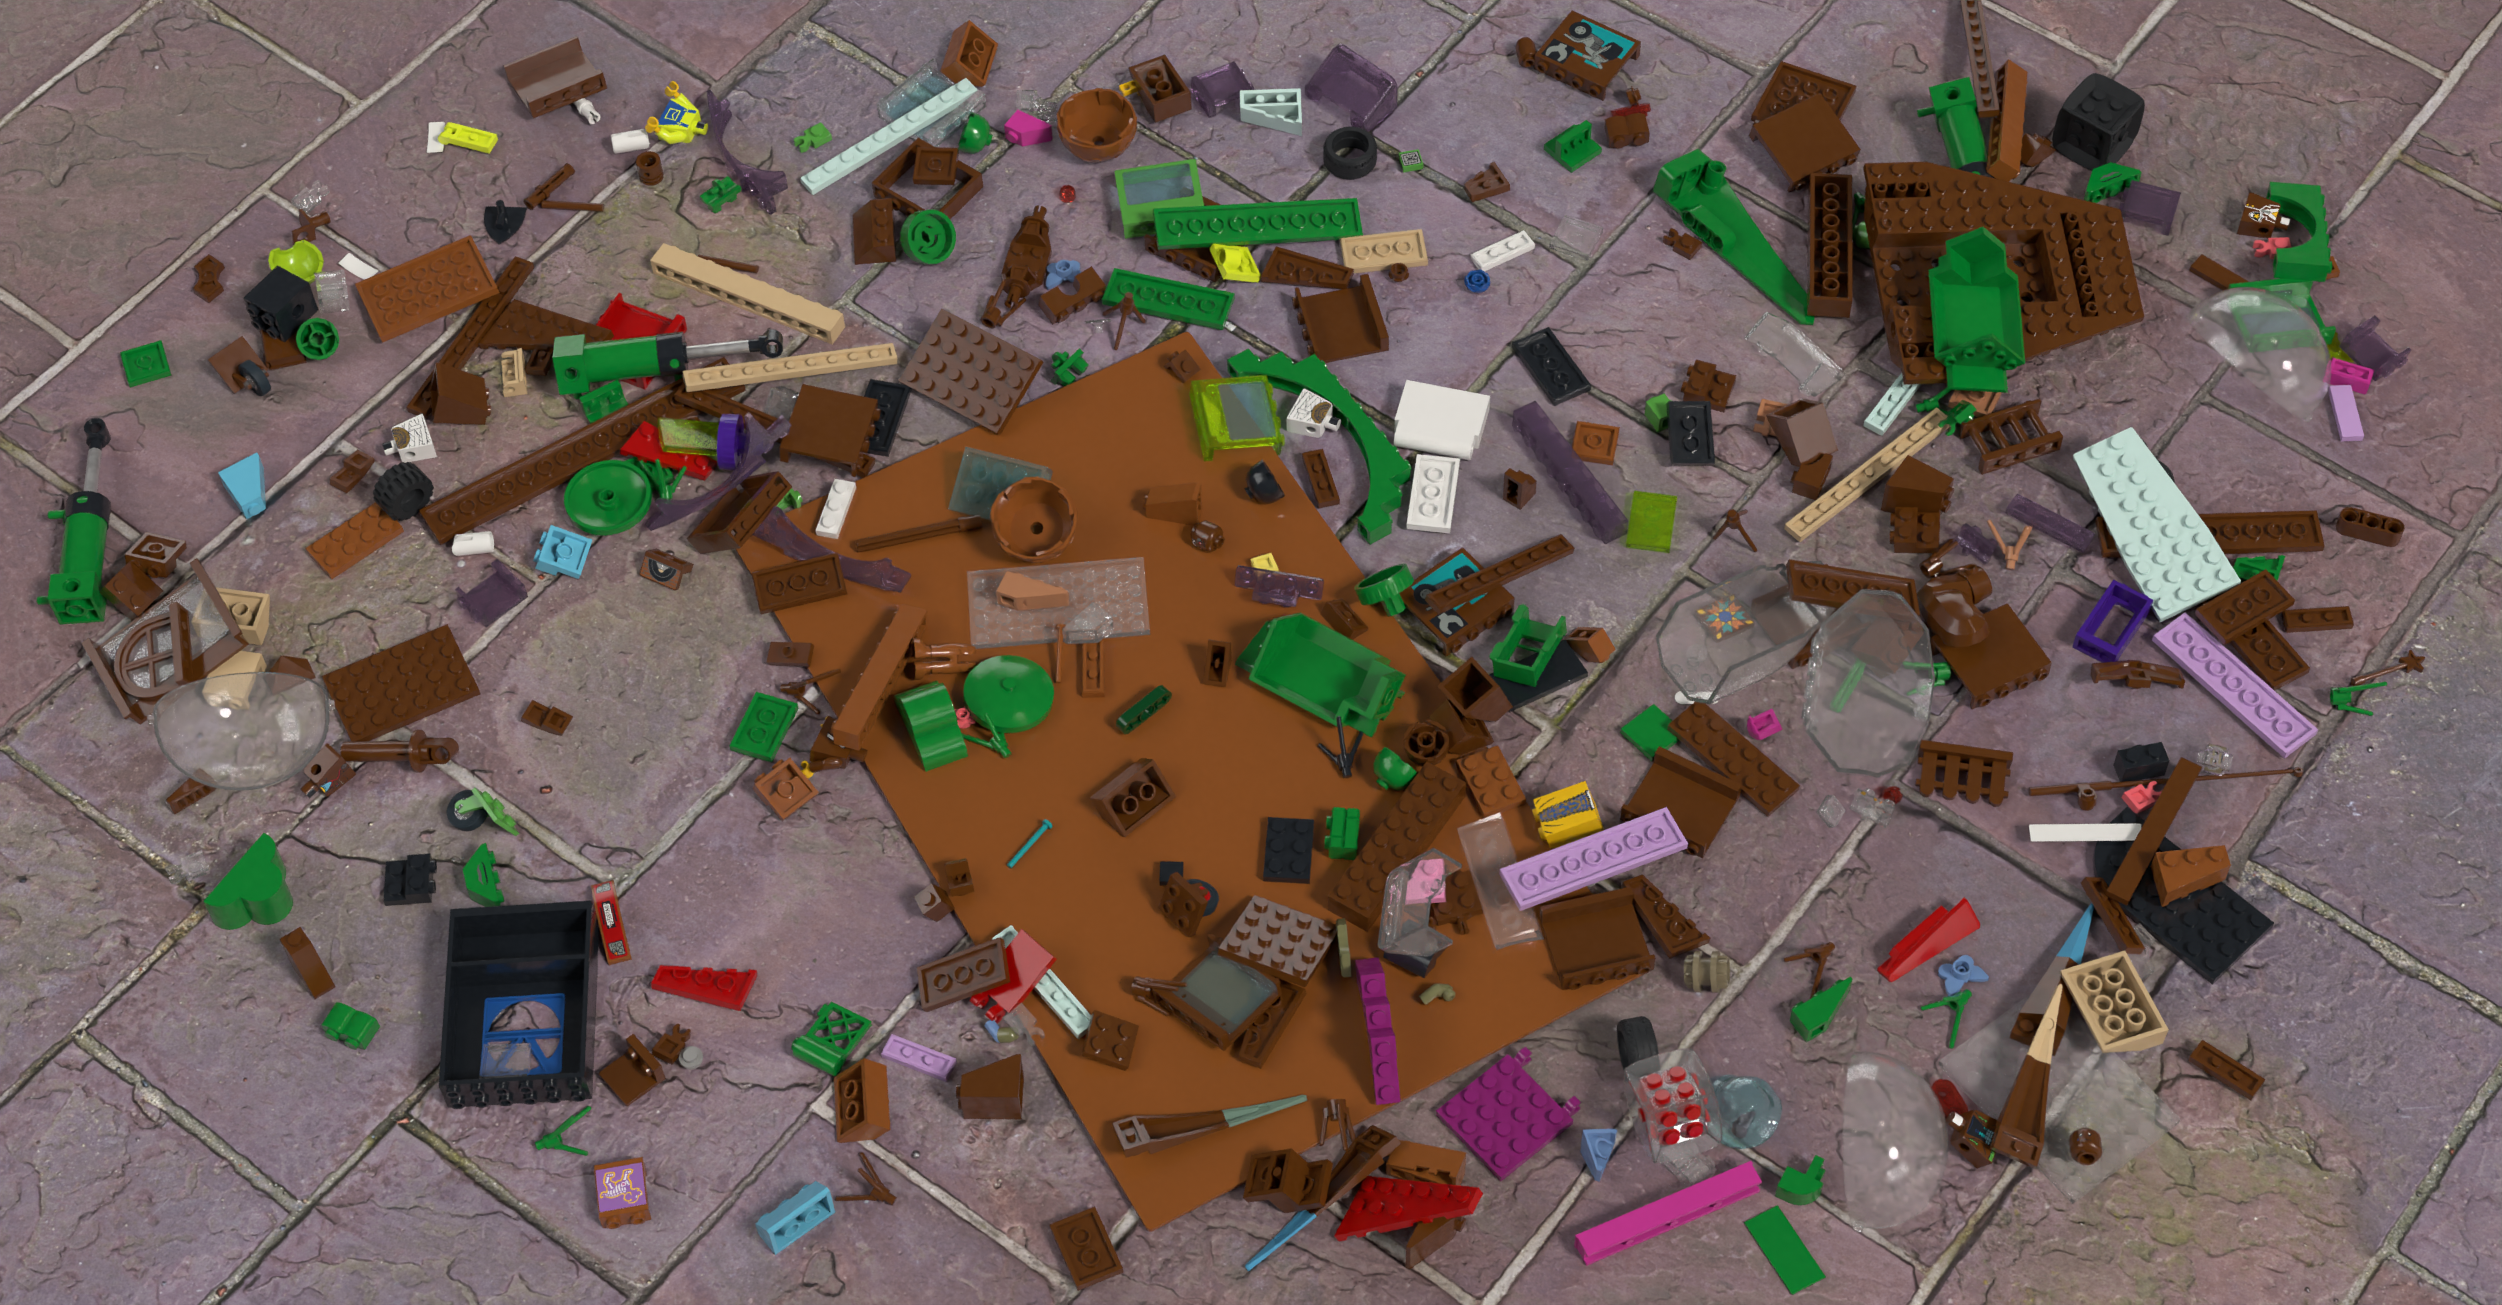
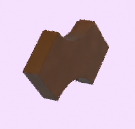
M208 254L194 266L195 271L199 274V280L193 287L195 295L210 303L224 291L223 286L218 280L220 273L225 267L222 262Z

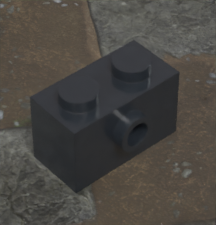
M2158 742L2148 745H2135L2131 748L2118 750L2113 766L2120 782L2138 781L2164 776L2170 760L2163 743Z

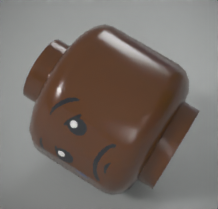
M2080 1128L2069 1137L2070 1154L2074 1161L2082 1165H2092L2101 1158L2103 1152L2101 1137L2095 1130Z

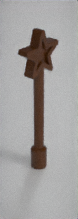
M2409 650L2407 657H2400L2399 663L2401 664L2367 675L2351 678V684L2358 686L2364 684L2367 680L2406 668V673L2413 669L2422 673L2424 668L2421 663L2425 660V657L2415 656L2412 650Z

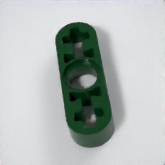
M1164 685L1156 687L1124 712L1116 721V727L1123 734H1129L1165 706L1171 699L1172 693Z

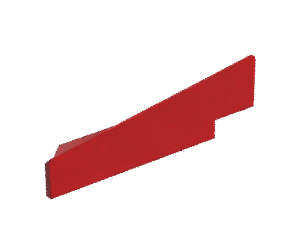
M1964 897L1949 912L1941 905L1889 952L1891 957L1879 966L1877 971L1889 982H1893L1979 929L1980 922L1968 900Z

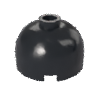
M1263 460L1249 469L1245 479L1247 487L1244 489L1250 499L1256 498L1260 503L1271 504L1285 496L1273 473Z

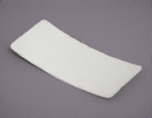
M445 122L429 123L427 153L443 152L444 144L438 141V136L441 132H444Z
M350 253L339 262L346 270L364 280L378 272L377 269L363 263Z

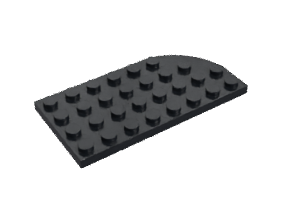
M2126 807L2109 824H2141L2142 828L2145 820ZM2164 837L2157 852L2181 849ZM2097 841L2093 853L2095 877L2103 878L2109 887L2134 841ZM2152 861L2128 904L2124 905L2118 902L2126 916L2212 985L2274 925L2273 921L2222 881L2203 890L2193 891L2187 897L2177 898L2162 907L2151 870Z

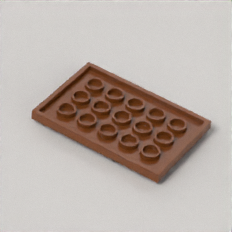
M471 235L355 284L382 343L500 293Z

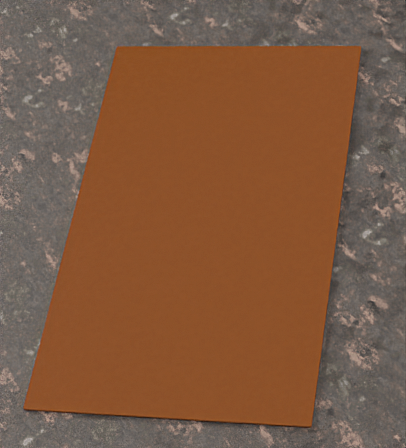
M1189 332L1177 335L1016 408L1001 435L979 425L855 481L856 490L838 539L816 535V528L829 495L827 494L761 524L741 548L735 549L750 574L838 552L847 595L774 612L791 642L812 643L814 645L810 667L806 666L812 677L836 669L841 670V673L816 682L837 718L840 716L843 704L846 705L851 689H855L860 673H864L868 659L873 657L876 644L882 641L885 628L889 627L892 623L894 612H898L902 604L927 610L928 626L921 640L928 647L930 645L950 643L968 644L976 647V654L959 655V661H974L978 665L992 657L1014 655L1032 660L1048 673L1054 687L1052 709L1048 716L1037 726L1022 732L1004 733L1008 749L1012 753L1009 757L1004 759L1001 753H997L995 749L992 750L987 746L964 739L968 757L925 772L896 707L894 695L937 680L939 684H944L954 709L958 710L965 706L963 698L964 683L970 671L954 674H931L929 672L921 680H914L913 661L949 660V658L928 657L914 659L912 653L861 748L868 750L864 760L865 765L937 884L947 892L955 907V914L975 946L993 940L994 936L1010 925L1018 933L1023 929L1057 958L1050 969L1090 1015H1092L1094 1010L1139 1025L1129 1068L1124 1071L1082 1056L1086 1034L1077 1039L1034 989L1015 1011L1146 1230L1149 1232L1246 1183L1253 1154L1292 1148L1300 1155L1319 1145L1323 1120L1322 1109L1327 1108L1328 1100H1346V1107H1349L1352 1126L1397 1104L1376 1105L1370 1050L1363 1006L1357 985L1355 960L1378 957L1384 971L1386 996L1390 1004L1391 1024L1396 1041L1400 1102L1642 976L1641 974H1634L1620 980H1607L1598 985H1584L1576 990H1562L1539 919L1540 906L1593 894L1586 886L1520 911L1499 875L1500 869L1555 848H1550L1547 840L1542 841L1538 828L1542 827L1540 821L1536 822L1532 809L1527 802L1519 807L1484 819L1466 786L1465 798L1422 858L1443 856L1445 862L1449 864L1451 874L1470 870L1483 914L1466 920L1470 931L1466 934L1464 930V935L1460 934L1457 923H1447L1438 926L1436 921L1437 929L1433 932L1448 939L1449 944L1445 951L1437 958L1435 967L1425 978L1383 958L1386 946L1399 924L1403 926L1409 919L1426 928L1422 920H1417L1403 912L1404 907H1412L1414 905L1401 906L1399 898L1414 871L1413 869L1368 932L1345 920L1352 977H1343L1341 974L1336 939L1307 986L1302 987L1305 988L1307 994L1261 1069L1240 1061L1239 1053L1246 1030L1223 1051L1170 1013L1169 1016H1166L1149 1005L1137 1001L1138 996L1131 993L1132 983L1136 976L1174 981L1210 947L1207 935L1211 933L1217 938H1226L1254 895L1335 925L1337 919H1343L1328 911V895L1354 860L1329 858V850L1324 849L1325 835L1330 836V830L1326 829L1327 816H1332L1333 807L1356 808L1360 810L1358 856L1406 790H1394L1390 787L1385 790L1376 782L1378 777L1373 770L1374 759L1380 750L1387 747L1397 754L1403 762L1408 763L1419 773L1423 766L1416 765L1408 758L1404 750V734L1413 723L1417 722L1419 724L1424 723L1425 720H1431L1429 716L1448 699L1438 688L1441 682L1393 616L1387 617L1381 601L1365 606L1360 603L1354 587L1365 579V576ZM1186 349L1201 370L1182 383L1172 368L1166 369L1164 365L1169 362L1167 358L1175 351H1178L1180 354ZM1261 460L1267 464L1285 494L1283 498L1271 504L1260 503L1256 498L1250 499L1244 489L1247 487L1245 480L1247 472ZM1039 476L1040 478L1053 481L1068 491L1077 507L1078 522L1074 539L1062 554L1046 562L1028 563L1009 556L1001 549L992 532L990 512L998 494L1008 486L1024 477ZM1201 483L1202 513L1199 523L1207 520L1222 528L1223 537L1225 538L1222 547L1217 548L1211 553L1196 547L1192 542L1191 531L1194 526L1147 518L1146 509L1143 508V500L1145 495H1149L1151 487ZM980 514L982 527L865 552H858L856 541L859 539L958 519V517ZM1039 524L1031 528L1033 534H1040L1043 531V526ZM1272 553L1278 566L1279 574L1258 580L1251 565V559ZM1007 571L1020 573L1025 577L1034 580L1038 579L1046 584L1064 588L1069 594V605L1018 611L998 604L996 590ZM1343 599L1369 628L1353 640L1390 659V667L1406 674L1400 690L1404 691L1405 694L1401 699L1398 697L1395 699L1393 710L1384 721L1380 720L1372 738L1363 734L1353 759L1352 777L1343 778L1339 766L1318 747V744L1321 743L1336 757L1341 754L1337 726L1249 680L1251 673L1235 665L1237 658L1266 621H1271L1274 618L1301 612L1334 630L1321 615V611L1327 601ZM1056 624L1067 625V629L1063 633L1061 683L1055 682L1058 630L1055 629ZM1082 637H1105V697L1082 698ZM1209 639L1231 642L1232 662L1226 687L1203 684ZM1164 685L1172 693L1169 702L1132 732L1123 734L1116 727L1118 718L1156 687ZM977 722L968 728H960L961 733L988 742L993 738L991 730ZM1349 725L1343 727L1346 753L1351 752L1360 732ZM1485 746L1463 755L1447 752L1446 757L1435 766L1463 780L1456 766V760L1488 748ZM1140 758L1154 759L1176 797L1126 837H1122L1101 817L1090 797ZM1268 817L1314 819L1310 884L1263 881ZM1044 819L1050 821L1053 827L1050 830L1046 829L1012 868H1009L1007 864L1042 827V821ZM966 858L974 892L964 896L957 895L952 897L944 864ZM1160 861L1184 862L1183 878L1185 880L1198 879L1205 881L1218 892L1219 901L1216 910L1212 914L1202 917L1196 934L1189 938L1158 908L1166 886H1160L1159 883ZM1431 903L1415 905L1416 907H1423L1424 910L1428 911L1429 917H1433L1436 920ZM1214 955L1186 982L1187 987L1182 988L1234 1025H1239L1255 1009L1257 994L1261 990L1262 985L1222 957ZM1435 983L1451 985L1456 994L1455 998L1451 1001H1446L1443 997H1436L1427 1005H1425L1419 995ZM1153 995L1152 997H1149V996L1147 997V999H1149V1000H1151L1152 1002L1156 1003V1002H1155V999H1154V995ZM1300 1095L1307 1096V1101L1153 1154H1149L1146 1151L1127 1158L1124 1155L1112 1124L1113 1122L1133 1116L1218 1111L1263 1104ZM1328 1117L1324 1142L1340 1134L1339 1121H1331V1118ZM1344 1120L1345 1130H1347L1346 1121Z

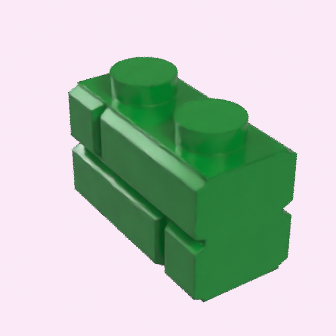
M1333 807L1332 816H1327L1326 829L1330 830V836L1325 835L1324 849L1329 850L1330 859H1356L1360 823L1359 809Z

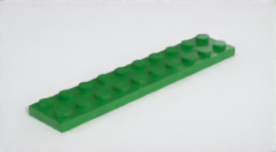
M1357 198L1153 209L1158 250L1211 247L1212 244L1235 246L1328 241L1363 236Z

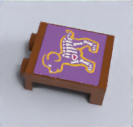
M643 1157L594 1165L598 1213L603 1228L616 1229L621 1225H639L651 1220L646 1185L647 1171Z

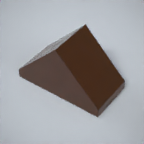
M1208 640L1203 684L1226 687L1232 662L1231 642Z

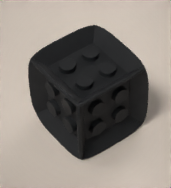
M2097 73L2089 75L2068 96L2060 109L2052 136L2053 147L2063 156L2091 171L2110 162L2117 163L2130 148L2139 132L2145 109L2144 99L2136 92L2104 75Z

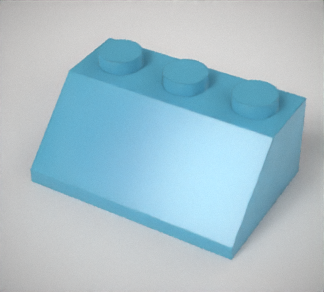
M815 1181L811 1185L802 1187L798 1194L791 1199L782 1201L778 1208L771 1213H766L760 1217L758 1222L755 1223L758 1234L775 1255L835 1213L830 1190Z

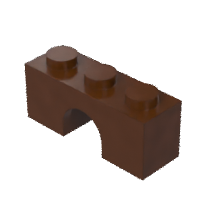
M1092 266L1074 277L1073 287L1077 291L1076 294L1066 295L1057 286L1040 296L1038 306L1052 325L1058 321H1065L1073 312H1080L1086 308L1087 304L1098 302L1103 298L1106 285Z

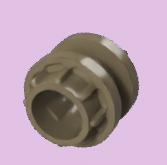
M1694 951V955H1687L1684 961L1685 986L1693 988L1694 992L1700 993L1703 986H1711L1713 993H1719L1721 988H1727L1730 983L1729 958L1725 955H1720V951H1712L1711 958H1703L1702 951Z

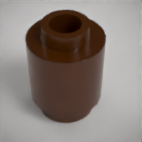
M1528 37L1519 39L1515 46L1519 65L1527 68L1534 66L1535 54L1537 53L1535 43Z

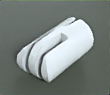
M645 129L611 134L614 154L647 149L650 144Z
M491 531L457 534L454 536L452 552L456 556L492 553L494 551V539Z

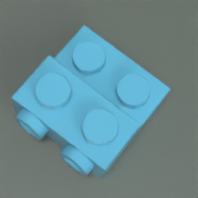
M550 525L548 533L543 531L539 544L543 545L542 550L537 549L533 559L534 562H537L535 569L555 576L560 572L579 579L592 539Z

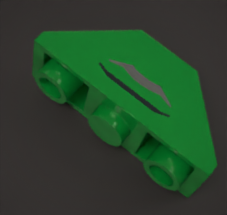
M2112 162L2094 168L2084 200L2098 203L2121 192L2132 190L2139 185L2142 172L2139 169Z
M486 843L480 845L463 868L466 888L472 901L484 907L501 906V903L505 902L502 889L497 888V884L501 883L498 870H493V865L497 864L494 851H489Z

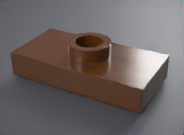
M771 642L766 662L769 665L810 667L814 645L812 643Z

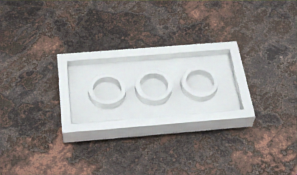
M1417 454L1407 529L1450 534L1460 466L1459 458Z

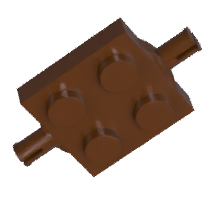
M1445 862L1446 902L1431 903L1438 926L1447 923H1457L1460 934L1464 935V930L1466 934L1470 931L1466 920L1483 914V909L1471 871L1451 874L1449 864Z

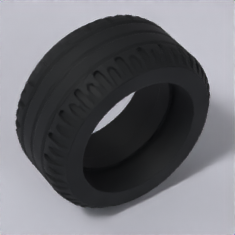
M1349 126L1334 130V132L1327 136L1324 142V164L1331 174L1342 179L1354 180L1364 177L1376 165V141L1369 132L1358 127ZM1344 148H1357L1365 154L1357 158L1348 159L1340 157L1336 152Z
M1645 1016L1621 1020L1617 1025V1042L1622 1067L1627 1079L1631 1082L1643 1081L1647 1075L1659 1074V1052L1650 1020Z

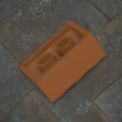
M968 20L953 31L940 72L955 84L967 78L974 86L983 87L986 84L998 43Z
M863 1058L834 1077L837 1142L875 1140L890 1130L886 1065Z

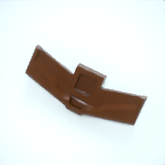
M2140 660L2091 664V678L2094 684L2101 680L2125 679L2127 686L2134 689L2150 688L2152 680L2175 684L2181 689L2185 685V679L2180 668L2147 663Z

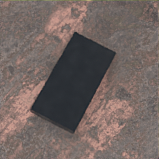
M1549 327L1512 342L1513 350L1554 406L1591 390L1592 385Z
M870 379L864 397L878 399V409H881L879 421L874 422V435L869 437L868 454L889 457L912 391L909 386Z
M1563 640L1559 642L1536 682V687L1495 677L1494 673L1489 674V676L1500 686L1513 706L1509 710V712H1512L1588 677V671L1567 641ZM1539 653L1530 655L1515 663L1532 667Z

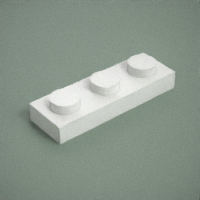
M834 479L816 528L817 536L838 539L856 490L855 482Z

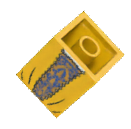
M1586 781L1533 799L1536 808L1532 809L1536 822L1540 821L1542 826L1538 828L1542 841L1547 840L1550 848L1561 847L1604 831L1596 803Z

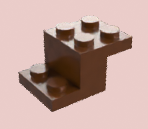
M1292 1148L1253 1154L1251 1156L1243 1199L1248 1203L1269 1200L1284 1213L1324 1208L1333 1163L1328 1159L1307 1162Z

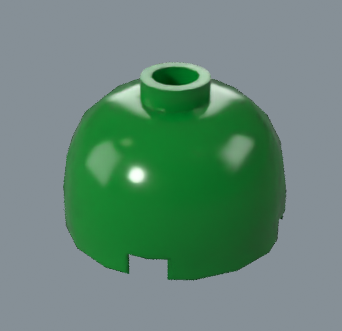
M970 112L967 118L969 121L964 126L959 140L958 150L964 153L975 154L982 151L985 145H990L993 135L989 134V122L981 115Z
M322 318L308 319L300 326L297 331L296 341L303 355L310 359L322 360L327 359L337 350L339 334L331 322Z
M1387 747L1380 750L1374 759L1373 770L1378 777L1376 782L1385 790L1389 787L1394 790H1404L1408 788L1418 774L1408 763L1403 762L1397 754Z

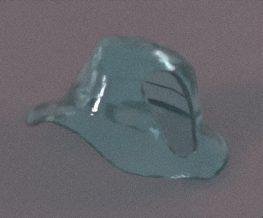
M1729 1074L1717 1078L1706 1092L1708 1103L1704 1104V1106L1702 1105V1107L1706 1106L1708 1108L1711 1120L1707 1121L1705 1125L1709 1133L1720 1143L1732 1148L1748 1149L1759 1146L1767 1141L1777 1129L1782 1113V1103L1772 1087L1763 1079L1753 1076ZM1755 1111L1756 1114L1747 1128L1746 1137L1740 1139L1733 1135L1731 1128L1734 1121L1744 1113Z

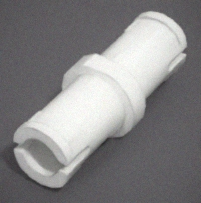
M583 98L573 102L580 115L585 116L590 124H595L593 119L597 122L600 120V114L595 111L589 100Z

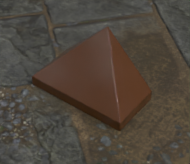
M280 656L265 676L273 695L316 678L308 659Z

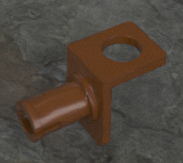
M299 209V221L302 227L292 231L293 245L301 240L308 242L316 240L315 228L331 223L329 214L323 211L309 217L303 209ZM307 232L305 238L298 240L300 233Z

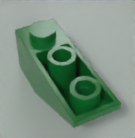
M1851 977L1836 981L1831 988L1826 991H1818L1810 1000L1806 1002L1801 1001L1792 1008L1790 1022L1805 1042L1826 1032L1850 992L1853 980Z

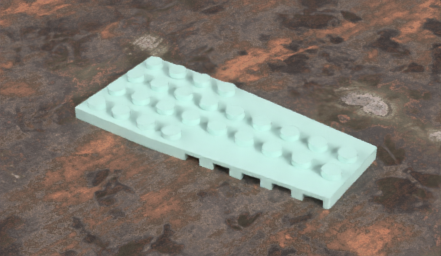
M2132 427L2073 455V460L2080 470V475L2085 480L2089 493L2094 498L2098 511L2103 516L2107 529L2116 542L2115 545L2126 568L2140 591L2153 599L2151 609L2159 622L2241 584V580L2208 527Z

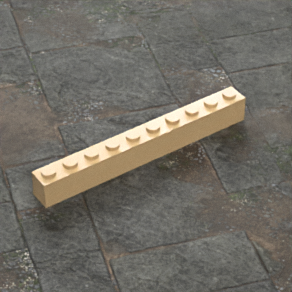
M663 243L650 260L653 274L833 345L845 328L843 314L838 310H832L818 302L809 301L800 295H794L782 288H776L764 281L751 278L747 274H741L729 267L715 264L711 260H705L693 253L680 250L676 246Z

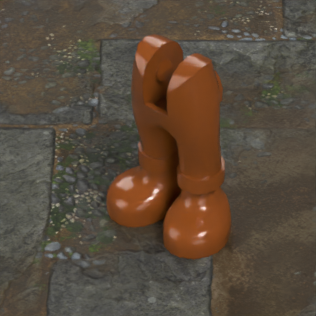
M913 638L912 650L914 659L928 657L949 658V660L913 661L914 680H921L929 672L931 674L964 673L971 671L976 666L974 661H959V655L976 654L975 646L950 643L930 645L928 647L924 645L920 638Z

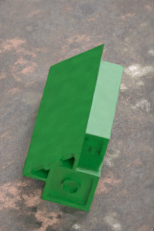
M1980 227L1947 240V254L1938 258V267L1929 270L1935 359L1946 366L1948 389L2008 393L2006 371L2025 364L2018 275L2007 267L2005 244L1986 228Z
M1301 612L1266 621L1235 663L1238 667L1250 672L1249 680L1335 726H1337L1336 717L1340 716L1342 727L1349 725L1358 731H1363L1364 734L1371 738L1375 734L1380 720L1384 721L1393 710L1395 699L1397 697L1401 699L1405 694L1404 691L1400 690L1406 674L1390 667V659Z

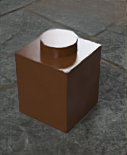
M932 883L914 896L922 914L936 922L955 909L947 892Z

